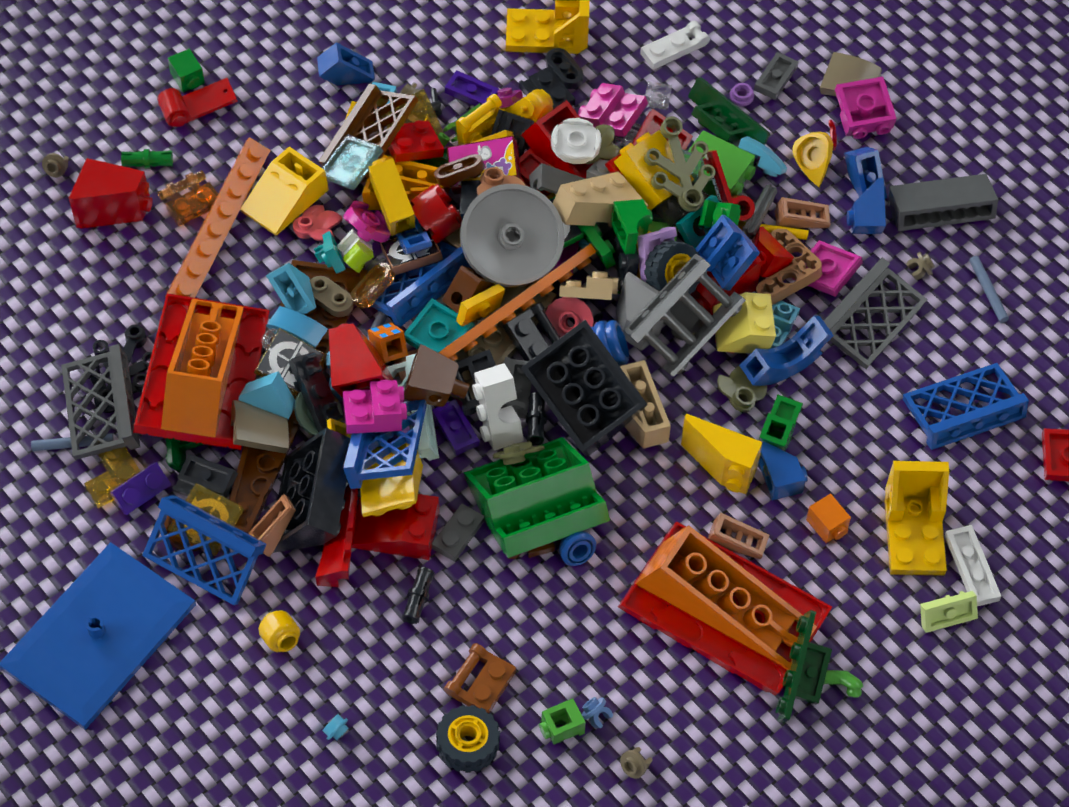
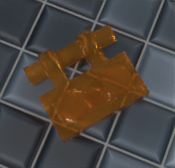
M202 170L195 174L191 172L185 175V179L176 183L166 184L164 189L157 192L161 201L168 197L172 199L165 203L166 210L178 227L209 212L218 196L210 182L200 186L199 182L206 179ZM189 187H190L191 190H192V191L187 192V193H185V194H183V195H180V194H179V192H181V191H183V190H185V189H187V188H189Z

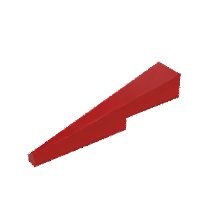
M349 483L345 488L344 498L346 502L340 515L341 529L337 537L324 545L315 577L317 586L339 587V579L349 580L352 538L355 534L359 489H350Z

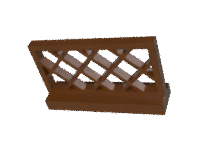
M368 84L318 162L328 173L331 169L363 174V178L368 179L370 176L367 169L375 158L374 155L370 158L371 151H369V148L381 141L380 145L375 148V150L382 152L377 160L381 159L419 100L415 95L382 91L376 85ZM406 103L403 108L397 111L396 107ZM392 110L391 115L382 119V115ZM394 122L390 128L384 130L386 125ZM379 130V134L369 139L370 134ZM352 142L359 144L354 148L351 147ZM361 145L366 146L367 153L354 160L352 150ZM350 152L351 162L344 166L336 165L341 156ZM367 155L369 162L363 170L356 169L355 161ZM351 163L353 165V168L346 167Z

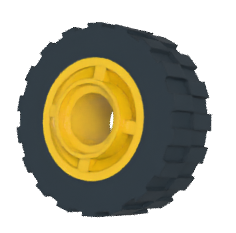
M673 240L661 242L660 245L654 247L652 252L650 251L649 257L645 262L644 275H646V283L660 292L695 254L700 256L699 252H696L695 248L687 243ZM699 281L695 282L688 289L689 294L696 290L697 285L700 284Z
M463 705L459 708L451 709L448 714H444L442 721L437 726L436 748L439 751V757L446 762L445 764L448 767H452L459 772H477L483 767L489 766L491 761L496 758L497 751H499L500 731H498L499 725L497 721L495 722L491 713L488 714L485 709H480L473 705ZM465 736L473 737L474 740L464 741L462 740V738Z

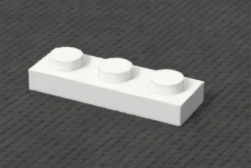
M969 525L946 531L944 536L966 591H973L977 595V606L1000 601L1001 594L973 526Z

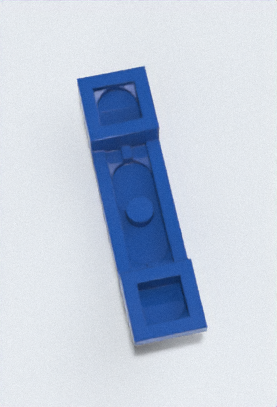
M416 216L415 228L396 234L398 242L406 255L432 248V242L427 232L422 230Z

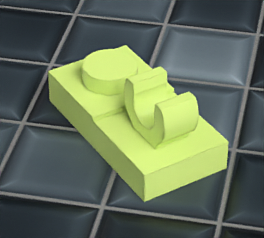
M960 591L955 596L950 597V595H946L944 598L920 604L921 624L926 633L978 619L977 595L973 591L966 593Z

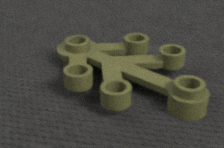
M670 116L663 121L660 131L668 139L674 163L661 155V152L655 148L647 151L644 160L650 166H660L677 177L681 183V186L670 181L665 173L657 172L651 179L652 186L659 190L664 188L678 197L679 205L685 211L696 212L703 205L702 190L707 182L715 176V169L709 164L703 165L698 171V180L692 185L690 175L699 160L707 154L709 148L705 142L697 141L691 149L692 154L686 162L678 137L683 129L682 122L677 117ZM666 127H670L673 133L669 132ZM696 147H701L703 153L699 152ZM649 154L655 155L657 160H652ZM703 170H707L710 176H706ZM656 178H661L663 184L658 183ZM687 197L691 198L694 203H690Z

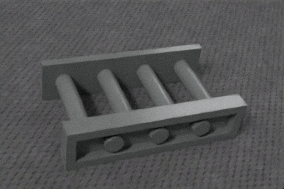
M697 254L685 264L623 330L637 343L645 339L668 361L663 369L672 377L682 373L687 368L688 361L730 317L740 312L742 304L746 301L736 292H733L729 297L707 275V269L711 265ZM699 281L722 303L712 316L689 294L688 289L695 282ZM677 301H682L704 323L694 335L670 313V308ZM659 320H663L686 342L676 354L652 332V327Z

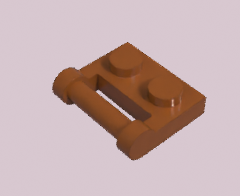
M473 643L469 649V656L453 680L447 682L444 691L467 706L473 705L480 709L483 708L489 714L515 675L516 667L488 652L483 646ZM478 661L485 663V666L469 690H463L461 688Z

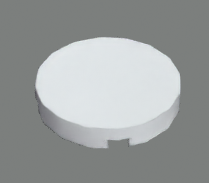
M580 118L566 119L562 124L557 125L553 129L551 135L552 150L564 162L584 164L593 160L599 154L601 148V133L588 120Z

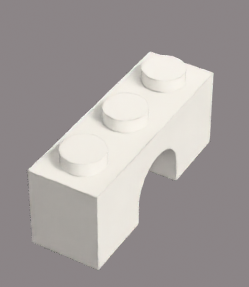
M505 363L475 372L476 384L472 385L475 398L479 400L480 404L476 406L480 421H483L480 432L484 442L488 441L495 451L524 441L521 420L512 405L501 408L505 403L517 399L514 378Z

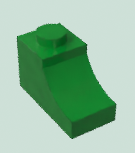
M643 199L613 202L610 222L625 254L635 253L638 236L647 234L649 225L652 224V212L647 208Z

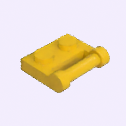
M496 94L490 95L484 104L467 117H461L456 121L458 145L479 140L492 133L499 107L502 106V102Z

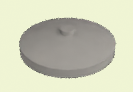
M502 184L487 189L472 201L462 220L460 242L466 260L474 271L485 280L504 287H522L539 281L553 269L563 250L564 227L558 210L545 195L525 185Z

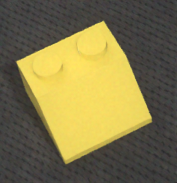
M748 292L740 294L746 300L742 304V309L738 314L730 317L715 333L717 351L751 354L756 348L771 349L776 338L771 294ZM722 303L717 304L713 307V314L718 310Z

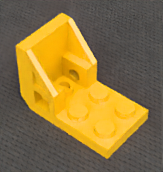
M555 0V10L507 8L506 52L548 53L551 49L562 48L569 54H578L587 49L590 0Z
M893 461L885 487V514L890 575L945 576L947 569L942 521L947 505L949 462Z

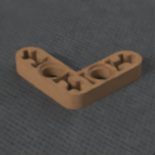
M776 229L770 234L790 254L799 252L802 255L795 257L788 267L757 285V293L771 294L772 305L815 282L822 276L820 259L787 229ZM787 278H794L796 280L789 284L783 282Z

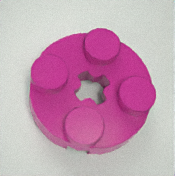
M353 201L343 215V218L358 230L357 235L364 241L369 242L373 239L380 243L386 242L391 234L383 214L378 210L375 213L368 210L370 205L367 203Z

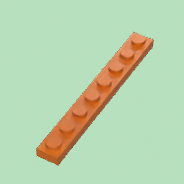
M250 137L246 140L167 292L168 294L196 297L270 149Z
M590 243L438 353L455 361L458 359L456 355L458 351L463 349L466 353L478 344L475 340L480 335L487 338L498 330L495 327L498 322L502 321L505 325L517 316L514 313L516 309L520 307L524 311L535 303L534 296L540 294L543 297L554 289L552 284L558 280L560 284L573 275L571 272L573 268L577 267L578 270L584 268L592 262L589 257L597 251Z

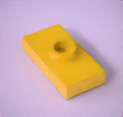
M497 284L461 302L456 322L463 327L480 317H486L492 311L498 309L501 305L505 289L500 284Z

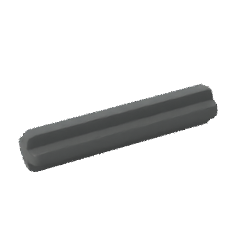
M771 184L766 185L755 204L754 214L746 221L742 229L749 239H753L754 235H756L777 194V189L772 187Z

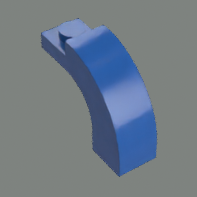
M814 315L791 339L771 349L756 348L739 366L752 385L766 386L775 384L799 373L823 354L820 349L834 335L822 318Z

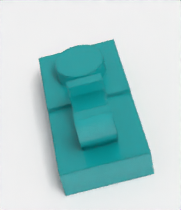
M328 231L322 235L324 243L314 248V254L319 263L325 262L327 267H333L337 274L346 268L342 251L338 249L337 242L332 233Z

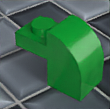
M704 200L699 227L710 230L722 214L726 215L738 226L741 213L740 205Z
M777 395L771 413H768L759 441H764L786 451L803 403Z

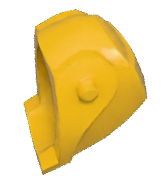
M536 89L512 106L499 109L533 120L535 123L553 110V101L551 96L543 89Z

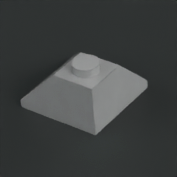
M630 272L625 276L615 310L617 321L622 330L659 293L658 290ZM659 320L652 327V332L657 337L660 335L663 320ZM623 331L626 341L642 351L649 345L645 339L637 343Z

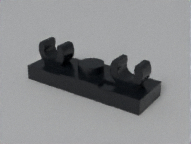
M311 352L292 358L288 363L319 433L328 428V419L331 418L344 423V417L338 410V403L335 402L326 377L323 375V368L319 365L316 358L317 354Z

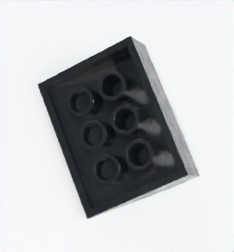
M586 320L521 367L575 444L587 457L610 441L648 405Z
M325 428L287 455L277 501L285 494L296 511L273 553L320 546L337 537L341 529L340 515L346 502L344 494L348 480L343 467L351 438Z

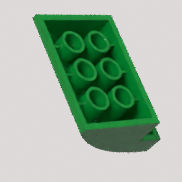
M563 437L539 445L545 447L543 450L524 454L525 461L504 465L503 459H499L463 472L481 514L485 516L486 524L508 558L610 521L606 501L596 492L589 462Z

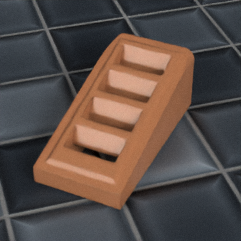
M781 197L775 208L776 226L789 228H829L831 225L829 205ZM816 213H819L820 218H816Z
M285 494L280 497L248 533L267 544L263 554L268 557L275 550L296 511Z
M720 512L712 524L708 539L730 551L761 559L770 535ZM721 528L725 529L724 534L720 532ZM732 532L736 533L735 538L730 537ZM743 535L747 536L745 543L741 542ZM753 538L758 540L755 548L751 546Z

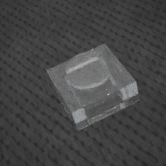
M648 81L645 94L648 101L646 107L668 110L672 85Z

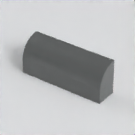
M987 174L889 186L890 209L898 231L996 218L998 197Z

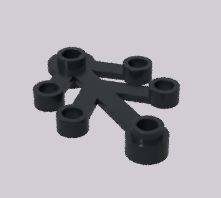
M131 325L125 331L126 344L123 350L128 356V363H130L135 349L144 346L147 341L146 332L139 325ZM105 340L94 342L93 351L95 356L110 352L108 343ZM100 347H105L102 351L97 350ZM152 352L145 353L142 361L129 366L130 377L135 376L133 383H131L133 394L143 391L144 384L139 385L137 383L146 379V374L142 372L148 370L149 363L147 361L151 358ZM108 361L103 362L105 369L109 367ZM98 365L96 367L95 372L100 374V368ZM90 375L88 378L91 380L93 386L99 380L93 375ZM104 383L97 394L106 398L112 390V386L109 384L106 386ZM94 397L95 406L98 408L102 401ZM108 405L103 412L112 413L115 409Z

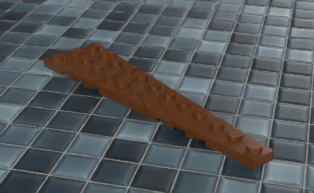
M292 260L291 265L307 275L310 280L316 276H325L346 290L352 296L354 309L367 280L368 270H361L358 273L352 268L345 267V270L336 274L333 267L328 268L326 264ZM281 301L280 306L285 307L283 302ZM316 304L315 309L304 315L328 328L315 347V350L324 354L319 362V365L323 368L322 372L324 375L327 368L326 356L330 351L329 329L347 323L352 311L344 317H335ZM273 332L270 346L277 335L275 332ZM264 372L262 373V377L268 375V374H266V373H264ZM287 386L294 399H296L300 392ZM294 410L289 419H287L289 449L286 453L243 446L237 469L238 475L233 484L229 504L242 510L233 526L247 534L256 525L300 428Z

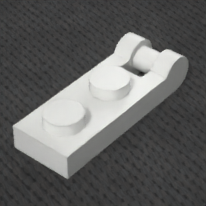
M691 21L685 28L641 47L640 54L654 70L706 46L710 41V37L706 32L701 31V26L697 21Z

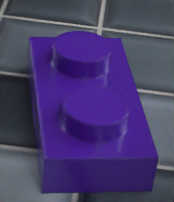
M457 70L445 86L446 94L473 106L479 103L480 105L484 104L490 95L498 94L497 91L499 90V88Z
M456 399L446 403L443 407L432 409L433 417L455 456L480 446L479 438L463 414Z
M154 462L112 490L110 494L123 514L128 515L172 484L158 463Z

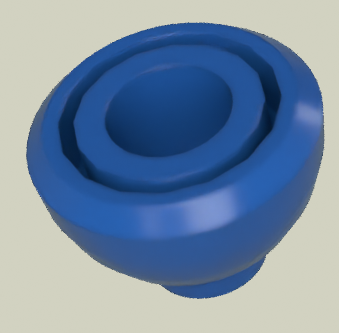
M585 531L562 538L559 546L562 560L569 566L584 564L593 556L596 550V540Z

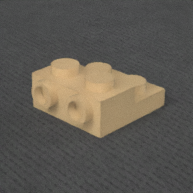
M593 271L592 275H587L586 285H581L582 280L567 279L566 284L560 285L559 297L612 300V294H617L618 278L608 277V272Z

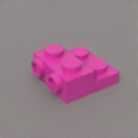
M883 76L836 85L835 92L841 108L840 118L846 137L853 136L854 139H861L867 136L869 132L876 131L878 135H883L891 131L897 118Z
M602 83L598 89L591 91L589 102L586 106L583 105L579 108L578 115L581 119L591 122L593 127L603 124L610 125L614 128V136L625 137L647 106L648 101L646 96L625 93L620 85Z
M397 380L370 381V390L343 391L347 434L402 431V420L407 419L406 403H404V387H398Z

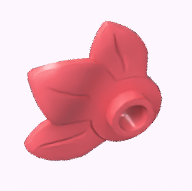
M313 205L306 209L301 217L293 221V231L299 238H313L316 241H323L322 235L328 231L332 233L330 229L342 221V216L334 211H325L323 205Z

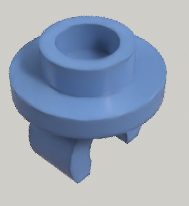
M593 697L582 707L584 710L582 713L584 720L589 719L594 728L603 727L598 719L600 713L605 718H612L613 713L609 708L604 707L606 704L604 698L597 699Z

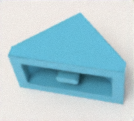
M290 263L266 275L286 308L301 314H306L316 308L309 277Z
M279 371L246 383L238 399L287 419L291 416L295 406V399Z

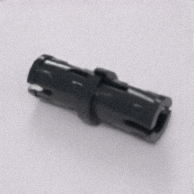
M533 392L528 397L529 412L526 414V423L528 424L527 442H532L533 445H541L544 442V425L547 422L545 401L539 392Z
M418 568L413 587L408 590L407 597L409 599L404 614H402V619L407 623H419L424 604L429 600L430 595L428 592L432 579L435 576V572L429 568Z

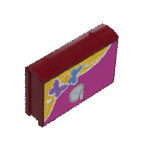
M514 136L447 147L449 162L472 154H479L485 164L482 174L487 168L496 167L501 169L504 175L516 176L521 179L518 146ZM481 175L473 179L468 178L462 181L480 180ZM461 181L451 186L454 195L461 194Z

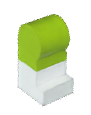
M354 229L337 245L338 249L344 254L343 260L358 273L361 272L366 262L374 257L372 244L361 239Z

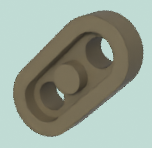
M316 276L310 280L315 303L335 317H344L352 311V296L346 290L325 276Z

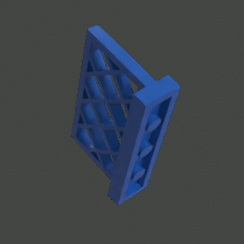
M441 241L437 245L443 260L398 275H394L391 271L359 295L361 302L390 316L393 323L401 327L421 312L431 298L436 300L447 292L461 266L473 268L466 260L462 247L457 249ZM419 275L417 278L408 279L410 276ZM402 278V281L393 282L396 279ZM400 289L399 292L389 294V291ZM383 293L382 296L373 297L376 294Z
M998 363L903 394V401L926 434V443L931 450L1026 418L1029 403L1024 393L1019 394ZM995 373L999 380L997 383L983 378L986 375ZM968 382L975 384L976 387L974 391L961 388L960 385ZM982 386L992 389L994 392L992 396L978 393V390ZM942 390L952 392L950 399L937 396L936 394ZM999 391L1009 394L1011 398L1002 400L996 398V395ZM957 394L971 398L969 404L954 401ZM921 398L929 402L927 407L916 405L913 400ZM975 399L989 403L982 408L972 406ZM933 402L947 406L945 412L930 409ZM952 407L963 410L965 413L954 416L949 414V411ZM927 415L941 419V422L929 425L926 421Z
M425 400L404 402L406 403L407 412L417 410L410 416H407L406 420H402V430L408 426L414 427L406 433L402 431L384 432L380 436L376 435L377 432L352 433L343 467L350 489L361 488L363 480L413 474L427 408ZM393 436L399 437L391 443L387 442ZM405 443L410 444L402 451L397 449ZM379 445L383 447L381 450H379V451L376 452L375 454H374L373 452H371L373 449H375V448L378 447ZM390 453L394 454V456L388 459L387 461L382 459ZM401 460L406 462V466L394 467ZM375 463L379 464L375 469H367Z
M175 495L163 497L158 506L161 511L142 556L230 604L238 605L258 555L263 554L267 544ZM167 515L175 519L178 531L170 534L167 533L164 525ZM190 529L198 531L201 543L190 546L186 531ZM180 534L185 549L174 553L169 537ZM161 540L164 541L168 553L164 557L152 553L156 542ZM217 541L222 545L225 555L214 559L209 543ZM203 546L208 561L197 565L192 549ZM186 552L191 568L185 570L179 567L176 555ZM238 553L248 558L245 568L237 571L232 558L233 555ZM226 558L231 574L220 578L215 562ZM209 564L214 580L210 582L203 580L198 568ZM233 577L236 586L233 595L225 592L222 580Z

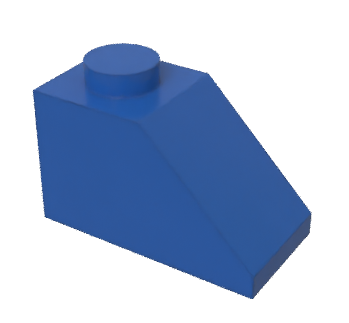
M337 42L317 57L319 77L337 86L370 83L375 80L373 62Z
M863 147L844 153L848 176L859 197L878 178H884L877 149ZM884 183V198L886 199L887 193Z
M878 178L854 202L851 210L847 211V225L851 226L852 234L883 233L886 227L884 178Z
M761 441L763 443L758 464L771 499L777 500L803 493L808 476L805 467L800 466L798 458L769 443Z

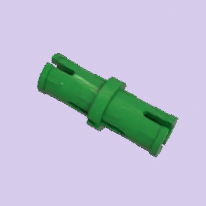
M150 149L138 152L122 151L121 164L124 167H144L145 169L156 166H173L172 150L150 151Z

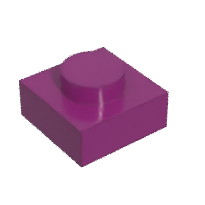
M512 88L500 89L497 91L498 94H496L502 102V106L499 108L510 107L523 98L522 90L512 91Z

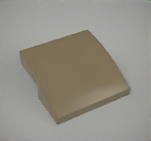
M833 52L820 86V92L824 95L837 96L835 92L837 84L880 77L882 68L859 57Z
M232 401L231 426H234L233 444L279 453L287 452L289 449L287 418L242 401Z

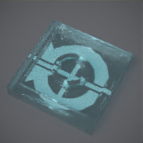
M347 135L322 169L325 170L328 181L354 190L369 171L368 167L372 166V163L379 158L383 150L379 145Z

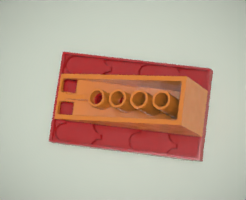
M167 293L133 433L169 439L175 438L176 440L195 443L202 442V444L241 450V445L233 444L234 426H231L232 401H239V396L246 383L256 380L270 310Z
M675 522L618 605V608L654 630L661 631L683 646L695 650L732 674L739 675L763 691L770 692L775 696L783 688L785 672L791 668L792 659L789 658L793 643H797L799 632H796V626L801 615L804 616L810 610L816 611L809 640L811 642L832 606L704 537L691 526H684L679 522Z

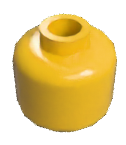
M283 610L270 612L265 615L258 628L259 635L270 650L274 652H287L293 649L300 637L299 626L289 613Z

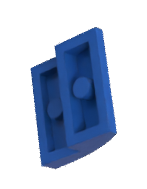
M723 214L695 249L711 265L707 271L713 274L722 289L728 291L732 289L760 254L747 235L731 219Z

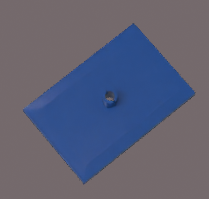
M110 542L1 660L0 669L86 730L196 606V601Z

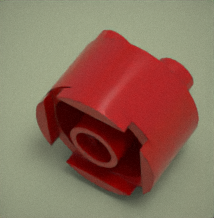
M438 183L435 186L432 184L409 201L414 215L426 231H431L433 234L431 238L437 244L461 228L462 224L460 211L452 204L449 205V202L452 200Z

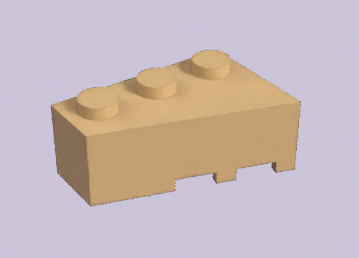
M614 172L560 185L553 205L558 210L565 225L595 226L596 222H606L612 227L610 221L614 201L643 198L620 172Z
M645 360L620 366L648 404L625 428L643 449L669 442L671 425Z

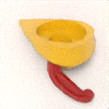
M832 120L828 121L830 136L825 132H811L798 138L793 145L792 153L796 163L805 175L819 188L825 177L832 152L837 147L836 127Z

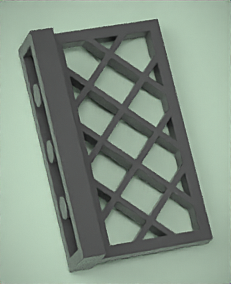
M883 257L824 320V323L834 335L830 341L865 369L873 363L928 300L888 268L890 263ZM888 278L895 284L896 290L884 291L883 281ZM897 296L899 307H887L885 297ZM902 296H910L918 303L915 307H904ZM868 297H880L881 307H869ZM865 313L866 324H854L853 314ZM870 313H882L884 323H872ZM888 313H900L901 322L889 323ZM867 329L869 340H857L855 330ZM873 329H885L886 339L874 340ZM838 330H850L851 340H842L836 333ZM858 346H870L871 356L868 359L863 357L858 352Z
M119 344L110 346V352L61 365L72 453L75 460L126 446L130 450L140 448L139 434L133 433L136 412L128 356ZM108 361L109 367L103 375L94 371L100 363ZM84 370L85 372L77 382L70 378V371ZM90 375H93L99 380L90 390L84 387L83 384ZM104 383L112 386V390L106 398L97 394ZM79 390H82L88 395L79 405L73 402V398ZM95 397L102 401V403L93 413L86 409V407ZM108 405L115 409V413L109 421L100 417ZM82 412L91 416L83 428L76 425V420ZM98 420L105 424V426L96 436L89 432V430ZM111 428L118 432V440L110 442L103 440ZM85 435L94 439L88 448L80 450L79 443Z

